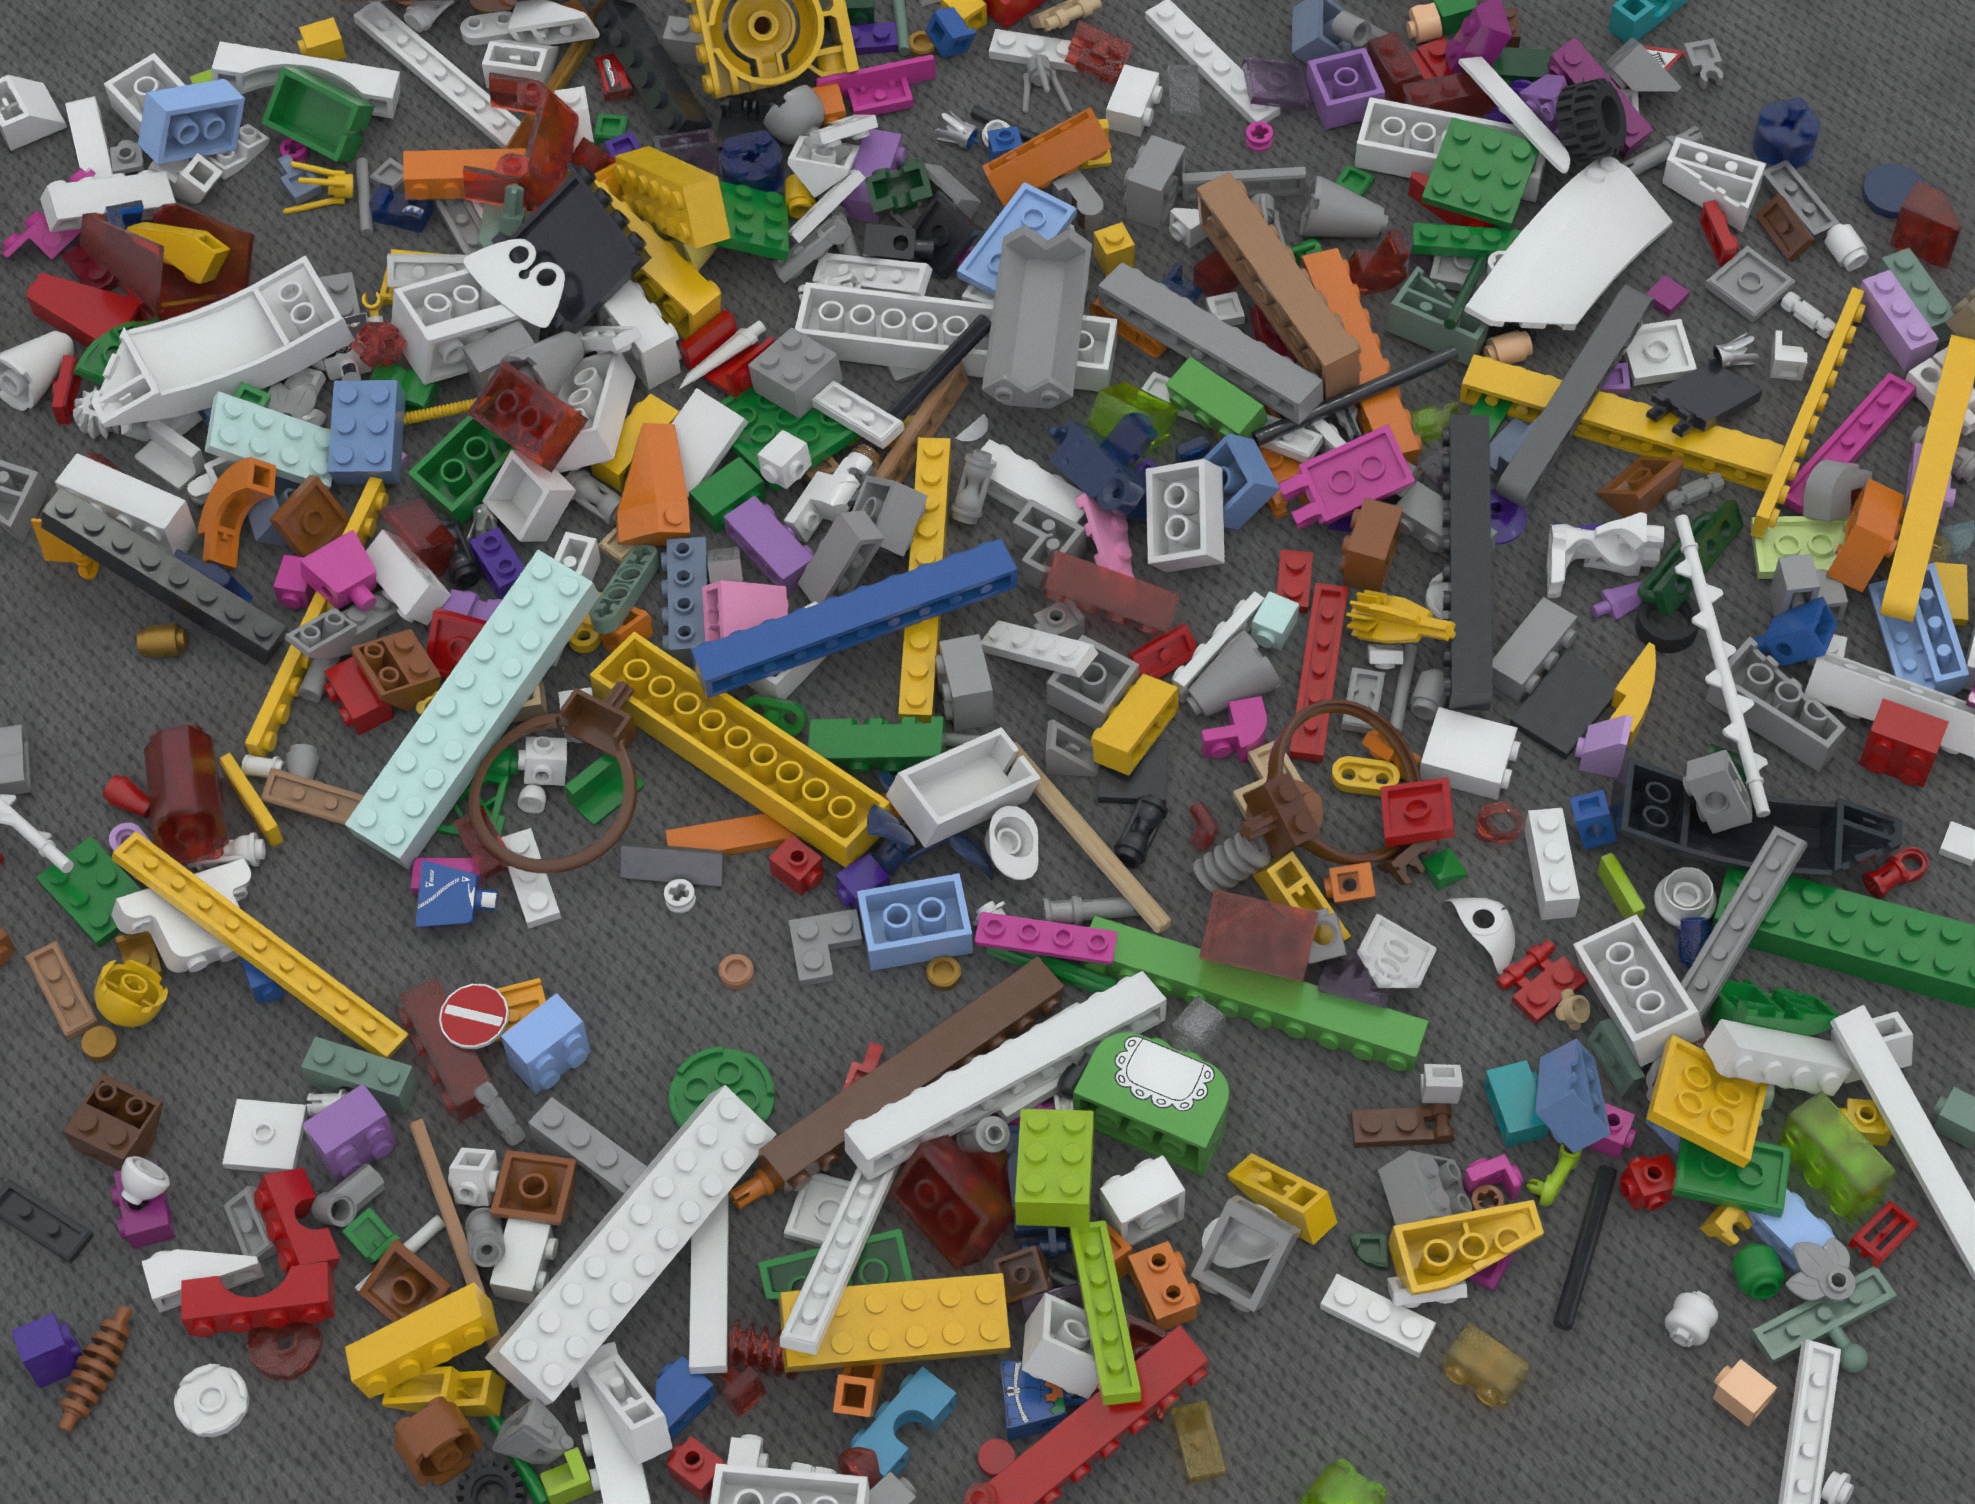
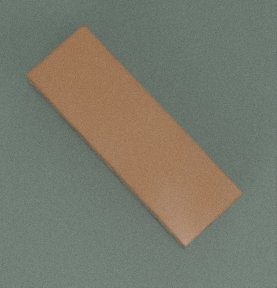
M271 767L260 799L269 804L346 826V821L365 795Z
M57 940L25 956L68 1041L100 1025Z

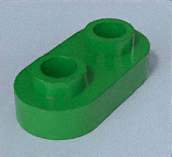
M762 694L752 695L743 702L744 705L755 711L756 705L761 706L764 709L762 717L791 736L800 733L807 725V712L797 702ZM788 712L795 714V723L787 719Z

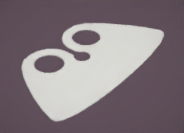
M525 239L503 241L473 252L463 259L466 269L473 278L513 313L541 328H546L550 324L562 296L565 275L560 266L555 263L544 262L536 265L530 271L528 278L521 279L519 272L528 269L536 258L535 247ZM517 246H523L529 252L527 260L519 264L513 263L509 259L510 251ZM543 269H552L556 273V280L550 286H542L537 282V275Z

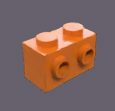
M1169 1241L1128 1256L1129 1275L1155 1333L1196 1319L1197 1304L1201 1303L1198 1290L1193 1282L1187 1283L1183 1272H1186L1183 1257L1179 1251L1173 1252Z

